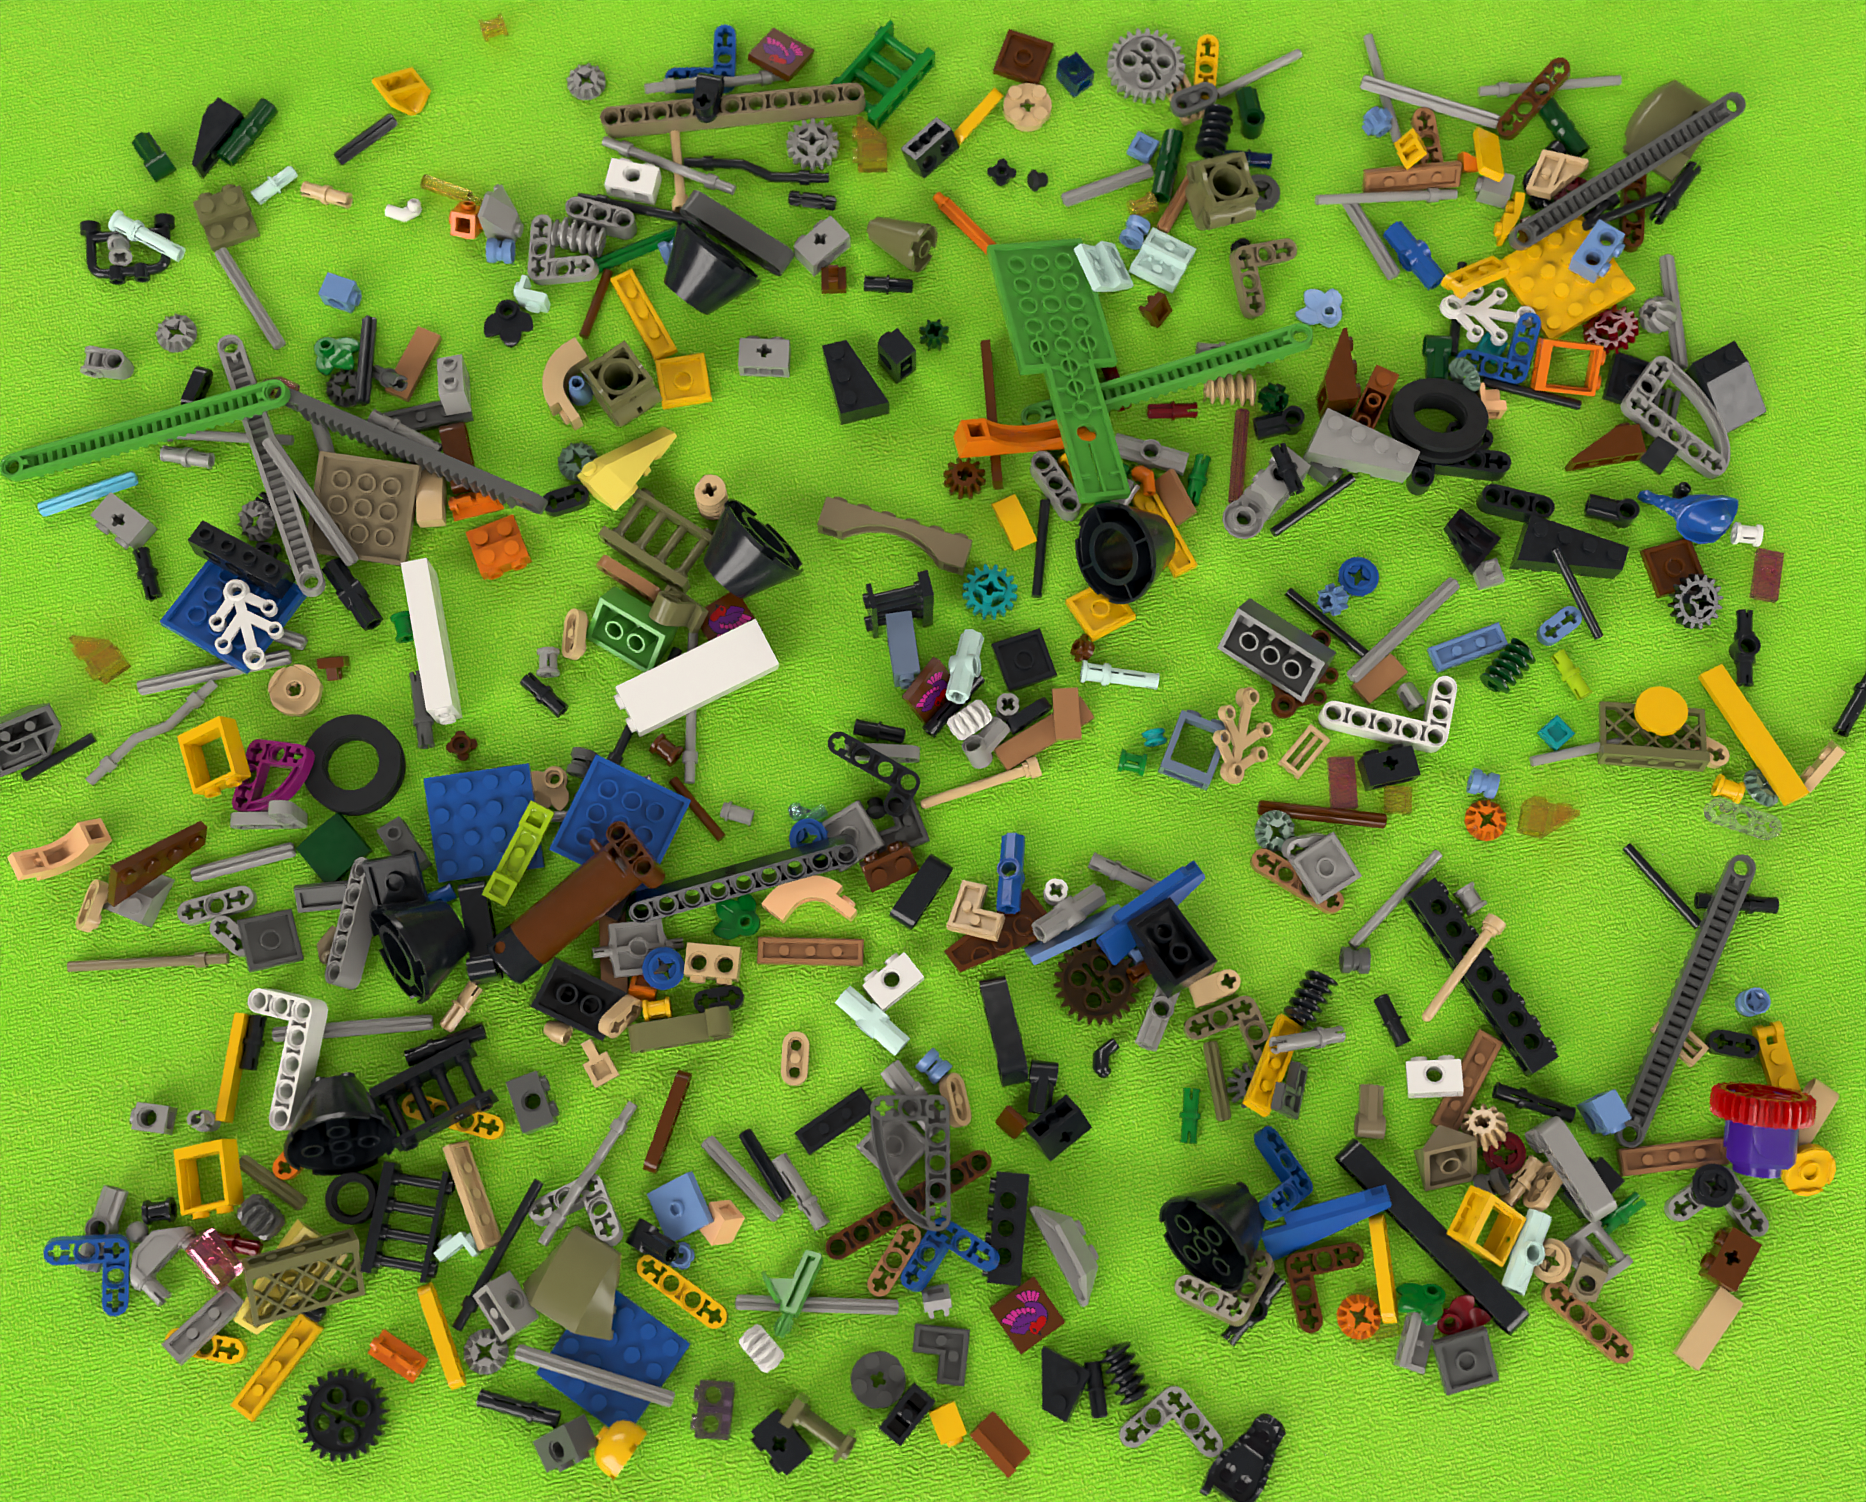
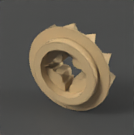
M1553 1238L1544 1239L1545 1256L1554 1257L1556 1255L1555 1259L1560 1266H1551L1548 1259L1544 1258L1540 1265L1534 1267L1533 1272L1540 1280L1555 1284L1565 1280L1568 1273L1572 1272L1571 1264L1574 1259L1571 1257V1249L1563 1241Z

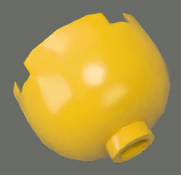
M626 1420L617 1421L609 1428L604 1425L595 1437L598 1445L595 1448L594 1457L598 1467L614 1480L633 1455L637 1446L640 1445L647 1431L632 1421Z

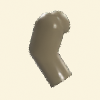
M333 925L317 943L319 960L325 965L328 962L336 927Z

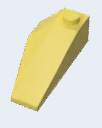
M664 426L587 463L577 477L594 498L616 511L638 489L637 481L642 475L647 476L650 473V464L653 460L663 456L677 435Z
M297 1219L277 1249L319 1238L323 1235ZM348 1254L341 1255L336 1264L341 1266ZM322 1261L315 1262L308 1271L319 1276L327 1264ZM332 1267L324 1280H330L337 1269ZM294 1269L287 1270L280 1279L291 1284L299 1272ZM304 1275L296 1288L307 1293L315 1280ZM266 1277L258 1278L253 1288L263 1292L271 1280ZM276 1283L268 1296L279 1301L287 1288ZM292 1292L284 1304L292 1307L299 1300H302L303 1297ZM248 1296L233 1319L236 1323L256 1335L273 1323L270 1322L254 1327ZM264 1300L257 1309L258 1317L269 1314L275 1305Z

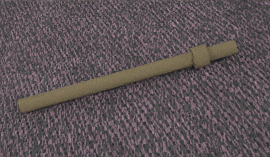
M205 951L195 952L194 955L68 961L67 970L68 972L192 965L196 968H205L211 964H228L230 956L229 953L208 954Z

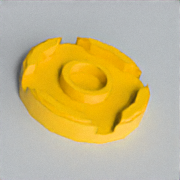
M1662 686L1650 687L1638 697L1634 706V715L1637 723L1645 731H1651L1658 736L1673 735L1682 728L1688 717V707L1682 696L1671 688Z
M1811 1143L1800 1145L1797 1148L1796 1164L1788 1170H1782L1781 1179L1785 1186L1797 1195H1815L1823 1191L1822 1187L1826 1183L1829 1185L1833 1180L1836 1172V1163L1829 1151L1822 1146Z

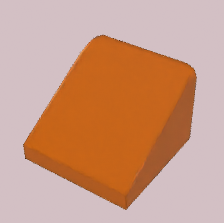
M1467 152L1457 154V161L1460 160L1462 163L1461 173L1478 172L1476 157Z
M644 975L632 976L628 989L629 995L641 1001L647 999L648 1002L656 1001L658 989L651 987L644 979Z

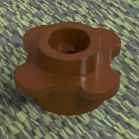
M1082 634L1072 644L1070 653L1075 656L1074 660L1076 662L1088 660L1094 653L1095 645L1088 640V635Z
M460 730L447 743L446 749L449 753L456 754L460 761H466L469 758V753L477 748L478 743L475 739H470L464 731Z

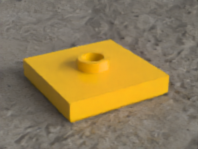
M704 352L655 360L660 395L663 399L661 401L663 410L712 402Z
M1091 587L1065 600L1067 607L1091 642L1136 619V614L1129 604L1111 603L1104 595H1097Z

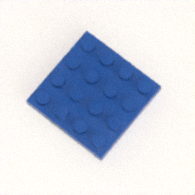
M207 560L159 622L168 630L248 675L251 669L246 666L243 660L246 645L241 628L231 642L233 645L231 652L221 654L215 647L216 639L223 635L237 614L235 606L225 618L227 626L223 631L216 632L209 625V618L216 614L225 600L223 595L225 585L234 579L242 580L248 584L250 593L265 600H273L278 607V612L273 617L264 616L260 608L246 603V607L249 612L268 621L279 622L282 627L286 625L307 596L301 592L298 585L293 583L281 600ZM242 591L234 592L233 596L239 595ZM267 606L265 611L272 610L273 606ZM217 620L214 622V625H220L222 621ZM252 625L257 647L265 652L274 639L270 638L266 631ZM274 628L271 633H277L279 628ZM222 643L220 648H225L228 643ZM254 658L251 663H256L260 658Z
M596 754L549 850L582 865L595 854L589 845V841L596 839L603 847L609 843L606 837L608 827L614 822L622 821L639 836L660 864L691 800ZM642 883L635 891L645 890L648 887Z
M530 763L423 778L439 882L492 875L511 842L531 800L535 802ZM540 843L527 870L545 867L542 843Z
M616 1289L614 1300L616 1313L612 1319L611 1330H614L612 1340L574 1334L566 1329L550 1352L551 1354L661 1388L691 1343ZM542 1367L536 1372L537 1375L608 1427L621 1420L632 1421L636 1424L651 1403L638 1397Z

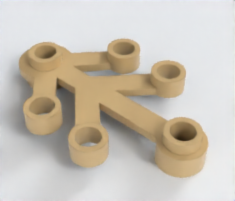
M1252 687L1240 688L1236 692V703L1241 707L1237 727L1233 720L1236 716V711L1232 705L1221 706L1218 710V716L1223 721L1226 730L1215 731L1213 742L1218 746L1224 760L1220 768L1221 777L1230 784L1240 783L1244 777L1245 769L1255 762L1266 761L1268 757L1267 749L1260 746L1253 747L1250 754L1242 758L1245 748L1260 738L1270 737L1273 733V727L1269 722H1261L1256 725L1254 730L1247 734L1252 707L1259 702V693ZM1230 740H1231V743H1232V745H1233L1232 753H1231V750H1230V748H1229V746H1228V744L1230 743Z

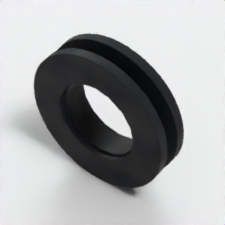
M1440 378L1419 379L1402 387L1394 398L1388 418V428L1393 439L1420 451L1418 459L1438 464L1456 463L1472 456L1479 449L1488 426V412L1482 400L1467 387ZM1434 408L1443 410L1453 415L1460 422L1462 429L1449 433L1432 431L1421 425L1415 418L1414 413L1422 409Z
M351 714L333 718L321 725L311 735L305 745L313 750L315 759L304 784L317 801L335 813L341 812L342 815L360 816L375 812L393 799L404 780L406 761L400 742L386 726L371 717ZM351 741H364L371 744L376 749L379 757L378 771L373 780L366 786L356 790H344L335 786L328 772L329 761L334 751L341 745Z

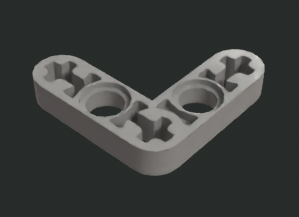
M544 214L538 215L533 219L530 232L528 275L536 284L551 285L586 282L596 278L599 266L590 256L554 258L555 246L551 244L553 220ZM541 245H547L546 252L537 255V249ZM568 265L567 273L562 276L558 275L560 267Z
M273 800L269 801L268 812L231 813L230 827L242 830L302 829L307 827L308 814L291 801Z
M1725 1167L1734 1177L1736 1183L1735 1194L1741 1195L1744 1200L1741 1209L1734 1208L1731 1202L1724 1206L1744 1234L1750 1237L1764 1235L1769 1227L1766 1216L1733 1171ZM1715 1178L1712 1181L1704 1182L1710 1187L1709 1192L1711 1193L1713 1190H1723L1716 1184L1712 1187L1708 1184L1714 1182ZM1692 1182L1665 1202L1664 1212L1670 1220L1685 1221L1706 1207L1694 1198L1693 1191L1691 1190ZM1688 1201L1691 1204L1681 1209L1682 1215L1674 1214L1673 1210L1676 1208L1674 1203L1683 1204ZM1749 1209H1751V1212L1747 1213L1748 1216H1740V1214H1743L1747 1212ZM1750 1219H1757L1759 1221L1756 1225L1758 1230L1750 1229L1749 1226L1752 1224Z
M594 1174L581 1192L583 1197L579 1196L567 1215L585 1207L598 1239L609 1246H615L623 1237V1229L604 1182L598 1175ZM575 1181L534 1201L529 1210V1216L538 1226L549 1224L547 1220L553 1211H557L553 1209L552 1203L554 1202L557 1208H559L561 1199L568 1194ZM594 1183V1184H595V1186H594V1189H595V1190L592 1191V1192H590V1191H589V1190H590V1186H589V1185H591V1184ZM606 1204L607 1210L603 1215H594V1210L598 1205ZM545 1208V1215L540 1217V1209ZM607 1222L612 1228V1235L610 1237H607V1230L604 1226V1223Z
M1168 1386L1129 1418L1119 1429V1439L1127 1447L1136 1448L1173 1418L1203 1455L1215 1457L1223 1448V1441L1220 1435L1186 1392L1178 1386ZM1169 1392L1174 1394L1179 1392L1181 1395L1178 1398L1179 1402L1184 1407L1187 1402L1190 1405V1408L1183 1410L1179 1417L1175 1413L1180 1411V1409L1175 1404L1169 1405L1167 1402L1170 1399ZM1151 1408L1157 1409L1161 1416L1160 1421L1155 1425L1148 1424L1145 1419L1146 1412ZM1189 1413H1195L1199 1417L1200 1422L1195 1429H1188L1184 1424L1185 1416ZM1140 1417L1142 1424L1149 1431L1145 1434L1144 1430L1141 1429L1136 1434L1137 1441L1134 1442L1131 1439L1126 1441L1127 1432L1125 1430L1128 1427L1132 1430L1136 1429L1139 1424L1135 1420ZM1205 1425L1208 1427V1430L1204 1431L1205 1435L1210 1439L1214 1437L1216 1439L1214 1442L1216 1448L1213 1451L1209 1448L1204 1450L1203 1446L1206 1443L1201 1436H1198L1197 1439L1193 1437V1435L1201 1432Z

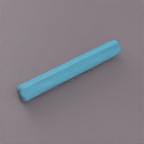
M129 471L39 502L37 504L38 510L42 516L46 517L104 497L110 492L115 493L138 484V478L133 471Z

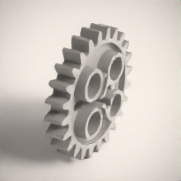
M1146 28L1145 34H1141V31L1136 29V35L1133 36L1128 31L1126 39L1120 36L1118 44L1113 43L1112 51H1109L1108 55L1109 60H1107V76L1112 77L1111 85H1117V93L1125 91V99L1133 95V102H1136L1139 97L1142 98L1143 104L1146 103L1147 98H1150L1155 103L1157 96L1161 100H1165L1166 93L1172 94L1174 88L1179 87L1185 69V64L1183 63L1184 55L1180 54V46L1174 47L1175 39L1166 40L1167 33L1160 37L1158 36L1159 30L1157 29L1154 34H1150L1149 28ZM1141 80H1148L1149 82H1148V83H1145V82H1142Z

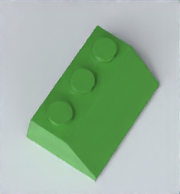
M614 586L600 597L586 638L645 673L658 666L671 646L679 626H664L655 622L648 615L651 610L650 606Z

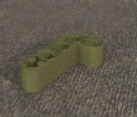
M729 1006L713 1007L706 1009L703 1013L628 1026L631 1053H643L735 1036Z

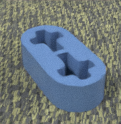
M1573 606L1561 609L1538 628L1536 633L1538 641L1546 646L1556 644L1581 623L1582 614L1580 610ZM1572 615L1574 617L1572 622L1569 621L1565 625L1561 623L1566 616ZM1556 627L1557 631L1547 638L1545 636L1546 631Z

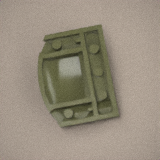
M1676 80L1658 87L1640 103L1631 116L1624 134L1626 135V145L1623 146V152L1629 156L1712 103ZM1703 139L1652 171L1672 183Z

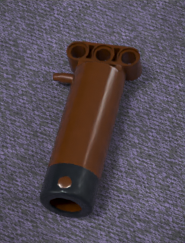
M622 821L612 823L606 831L609 843L604 847L596 839H591L589 845L595 854L487 943L486 947L489 954L512 981L517 984L524 983L642 883L648 888H656L663 883L665 879L663 868L639 836Z

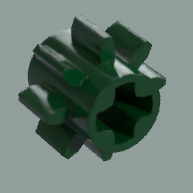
M928 319L926 327L919 328V333L923 335L920 337V344L925 343L928 346V351L931 349L941 351V345L949 343V337L946 335L949 327H943L940 324V319L937 322H931Z
M1270 382L1268 386L1263 387L1258 394L1257 400L1258 403L1263 405L1261 410L1268 414L1284 410L1289 401V395L1284 393L1286 387Z

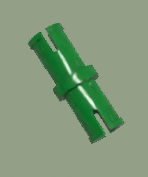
M1196 454L1192 473L1187 478L1189 484L1186 492L1194 506H1199L1203 486H1206L1208 480L1206 474L1211 457L1206 455L1205 459H1203L1204 454Z
M1183 1088V1111L1180 1112L1179 1118H1182L1180 1143H1187L1188 1132H1190V1144H1197L1198 1120L1201 1119V1114L1198 1113L1200 1089L1193 1088L1191 1100V1088Z
M1634 1191L1617 1206L1616 1210L1600 1220L1602 1228L1605 1225L1607 1226L1604 1230L1608 1235L1621 1224L1626 1225L1631 1216L1647 1205L1643 1198L1635 1205L1632 1204L1640 1197L1637 1192Z

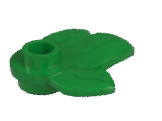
M323 337L319 339L314 345V351L317 356L315 363L317 370L323 375L328 376L334 367L354 369L352 353L359 351L360 343L350 337L339 339Z
M746 894L739 896L737 901L728 899L717 902L716 912L721 921L714 927L713 933L725 940H732L739 935L748 937L757 933L760 927V918L755 913L757 903L754 897ZM746 919H750L749 925L743 926V922Z
M1404 1283L1396 1288L1397 1293L1401 1295L1398 1303L1399 1313L1420 1312L1421 1318L1427 1326L1434 1324L1442 1317V1304L1446 1299V1293L1442 1287L1436 1284Z

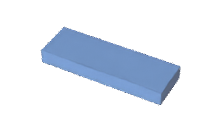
M1499 622L1432 646L1427 649L1436 673L1504 649L1508 642Z

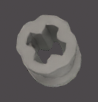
M112 234L109 236L107 244L110 250V262L113 265L120 266L130 264L132 253L129 250L130 243L127 236L124 234Z
M555 647L538 648L536 653L539 655V669L536 671V675L543 678L558 677L560 671L557 669V656L560 654V649Z
M1004 693L997 699L995 712L1002 721H1008L1018 713L1019 700L1014 694ZM1003 704H1004L1005 706H1008L1009 704H1011V705H1012V709H1011V710H1010V709H1006V710L1004 711V710H1003Z
M1473 881L1453 894L1455 898L1458 897L1466 908L1467 916L1488 904L1486 900L1481 899L1474 889L1475 884Z

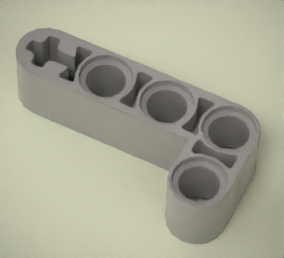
M1558 1116L1548 1118L1525 1132V1138L1530 1147L1538 1154L1544 1152L1578 1207L1591 1223L1599 1221L1617 1209L1613 1196L1561 1118Z

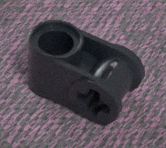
M697 74L693 105L696 109V117L700 122H713L718 115L720 100L724 92V76Z

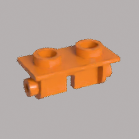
M480 491L449 497L448 501L454 521L504 510V506L498 499L493 501L489 495L486 497L482 496Z
M385 1329L369 1345L371 1347L368 1352L369 1355L411 1383L415 1382L429 1360Z

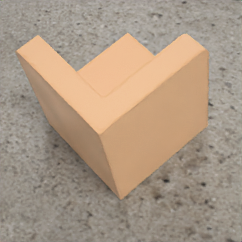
M1480 383V389L1475 394L1484 403L1488 412V419H1501L1507 410L1506 400H1500V391L1498 389H1485V383Z
M731 1200L710 1202L708 1209L714 1222L699 1229V1231L711 1245L732 1243L745 1217Z

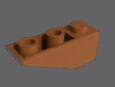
M1376 364L1351 419L1374 429L1399 374Z

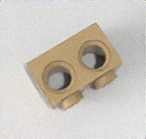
M687 942L684 975L686 978H690L689 982L704 984L707 979L716 980L717 985L732 986V982H739L742 950L740 947ZM705 958L707 961L705 968L702 970L693 969L695 959ZM724 960L733 962V968L727 973L719 971V965Z

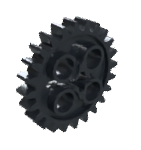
M341 1368L338 1371L337 1377L334 1371H328V1380L323 1376L317 1377L319 1386L310 1384L308 1387L312 1394H303L301 1396L307 1401V1404L297 1408L304 1412V1416L296 1418V1421L304 1422L305 1425L298 1432H307L308 1436L303 1440V1443L312 1441L314 1444L310 1452L321 1449L319 1456L321 1459L330 1453V1462L336 1461L339 1455L342 1462H347L350 1453L351 1457L356 1460L360 1455L359 1450L364 1454H368L370 1452L368 1444L372 1446L379 1444L375 1438L376 1435H385L380 1426L389 1424L387 1419L382 1418L383 1414L390 1412V1409L382 1408V1404L388 1400V1397H379L384 1388L373 1387L377 1380L376 1378L366 1381L367 1372H362L357 1377V1370L354 1368L349 1371L347 1376L345 1368ZM336 1388L343 1392V1400L339 1404L332 1398L333 1391ZM360 1400H364L368 1405V1411L364 1416L360 1415L357 1411V1404ZM322 1403H326L336 1411L346 1409V1416L363 1421L365 1427H361L351 1419L341 1421V1414L323 1408ZM323 1414L327 1415L330 1419V1425L326 1430L322 1429L319 1425V1419ZM347 1426L353 1428L355 1432L352 1442L344 1438V1430Z

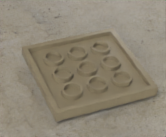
M319 451L313 492L356 552L359 560L401 566V563L408 562L416 511V493L422 472L421 466ZM310 515L308 532L316 554L339 557Z

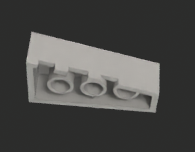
M1328 408L1320 419L1302 459L1307 463H1320L1325 467H1339L1348 469V472H1362L1370 474L1372 477L1403 483L1411 474L1420 451Z

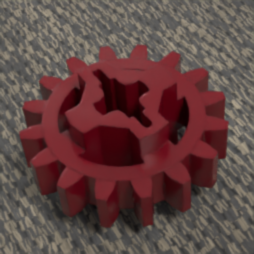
M1613 305L1612 309L1601 312L1588 320L1586 324H1583L1584 342L1604 346L1603 350L1606 351V355L1609 354L1610 350H1614L1616 354H1619V348L1622 347L1627 350L1628 342H1636L1635 336L1639 335L1638 318L1634 317L1633 311L1627 313L1625 306L1617 310V305Z

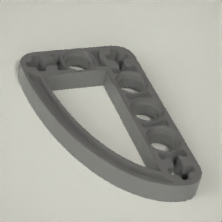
M940 1095L878 1096L871 1103V1129L875 1154L884 1183L895 1204L911 1222L929 1231H943L949 1226L951 1220L949 1103L946 1098ZM899 1100L898 1112L900 1116H894V1110L886 1111L885 1116H880V1112L875 1111V1107L880 1106L881 1101H885L886 1106L889 1107L895 1106L893 1101ZM906 1101H914L918 1105V1111L913 1116H907L902 1111V1106ZM934 1101H940V1105L945 1106V1110L940 1111V1120L946 1119V1124L938 1122L929 1124V1119L935 1120L934 1111L929 1110V1107L934 1105ZM925 1121L926 1217L912 1208L897 1186L886 1153L882 1122ZM941 1128L944 1130L945 1139L941 1143L931 1141L929 1135L932 1129ZM935 1155L944 1157L946 1161L945 1167L940 1171H935L930 1166V1160ZM935 1183H941L946 1188V1194L940 1199H936L930 1194V1188ZM930 1202L937 1204L947 1202L946 1208L941 1206V1215L946 1216V1221H942L939 1227L936 1226L934 1221H930V1217L936 1214L935 1206L929 1207Z

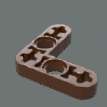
M1347 1242L1296 1252L1288 1255L1285 1259L1284 1269L1298 1327L1303 1332L1315 1333L1320 1330L1323 1324L1313 1275L1358 1266L1364 1258L1363 1250L1358 1244ZM1347 1247H1350L1351 1251H1356L1357 1256L1353 1257L1352 1263L1349 1259H1340L1338 1261L1341 1265L1337 1266V1257L1333 1249H1337V1254L1347 1253ZM1321 1252H1326L1331 1257V1263L1327 1268H1322L1317 1264L1316 1258ZM1307 1254H1311V1264L1314 1271H1310L1311 1266L1301 1267L1300 1273H1297L1296 1269H1291L1290 1264L1294 1263L1295 1257H1297L1298 1261H1308ZM1300 1285H1306L1310 1288L1311 1295L1306 1301H1301L1297 1298L1296 1290ZM1313 1303L1314 1308H1309V1313L1311 1316L1316 1317V1322L1312 1323L1313 1328H1309V1325L1303 1324V1319L1307 1318L1306 1310H1299V1305Z

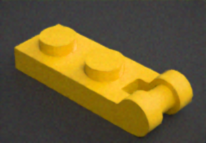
M1492 255L1447 274L1442 279L1441 285L1447 290H1452L1453 294L1459 299H1463L1468 292L1506 277L1510 267Z
M1774 1021L1769 1026H1753L1752 1035L1759 1043L1758 1055L1767 1084L1777 1087L1782 1086V1088L1786 1089L1791 1088L1794 1091L1801 1092L1784 1037L1783 1024L1780 1021ZM1772 1036L1774 1044L1768 1045L1766 1038Z

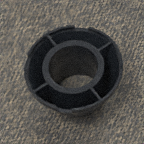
M680 219L677 223L664 278L665 285L698 311L709 315L759 285L762 280L760 278L757 279L758 275L721 244L707 237V234L684 219Z
M730 498L723 506L703 559L704 565L711 575L724 588L741 599L799 576L804 571L803 568L799 569L802 562L784 538L769 523L764 525L756 519L757 513L748 506Z
M1104 502L1091 507L1078 524L1081 528L1079 538L1075 539V551L1080 571L1091 589L1097 595L1102 594L1107 597L1111 603L1128 604L1143 597L1170 563L1175 553V537L1170 525L1163 517L1152 512L1116 502Z
M442 900L383 904L370 909L369 921L374 937L379 935L383 948L379 949V952L391 975L410 999L417 997L419 999L417 1001L418 1004L428 1001L469 951L468 938L460 919L454 910Z

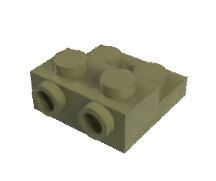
M225 185L221 189L222 192L213 195L211 193H203L198 196V200L193 201L199 221L204 228L213 252L222 247L228 248L260 236L247 197L240 185Z

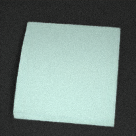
M1152 228L1143 242L1140 252L1131 264L1129 272L1173 293L1195 254L1196 248Z
M1101 241L1095 246L1081 243L1074 248L1093 291L1113 292L1129 289L1134 286L1114 243Z

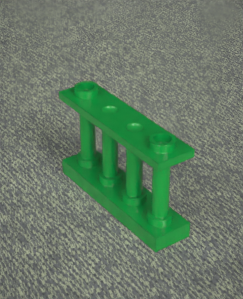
M889 20L885 26L879 27L872 41L840 77H835L830 85L852 83L858 78L882 95V99L877 105H872L865 100L866 107L864 111L868 116V128L876 133L935 66V52L929 47L923 53L917 54L894 37V22ZM888 44L909 59L912 65L908 70L902 71L880 55L879 52ZM873 61L897 78V82L893 87L887 88L865 72L864 69ZM853 97L849 100H857L858 97Z

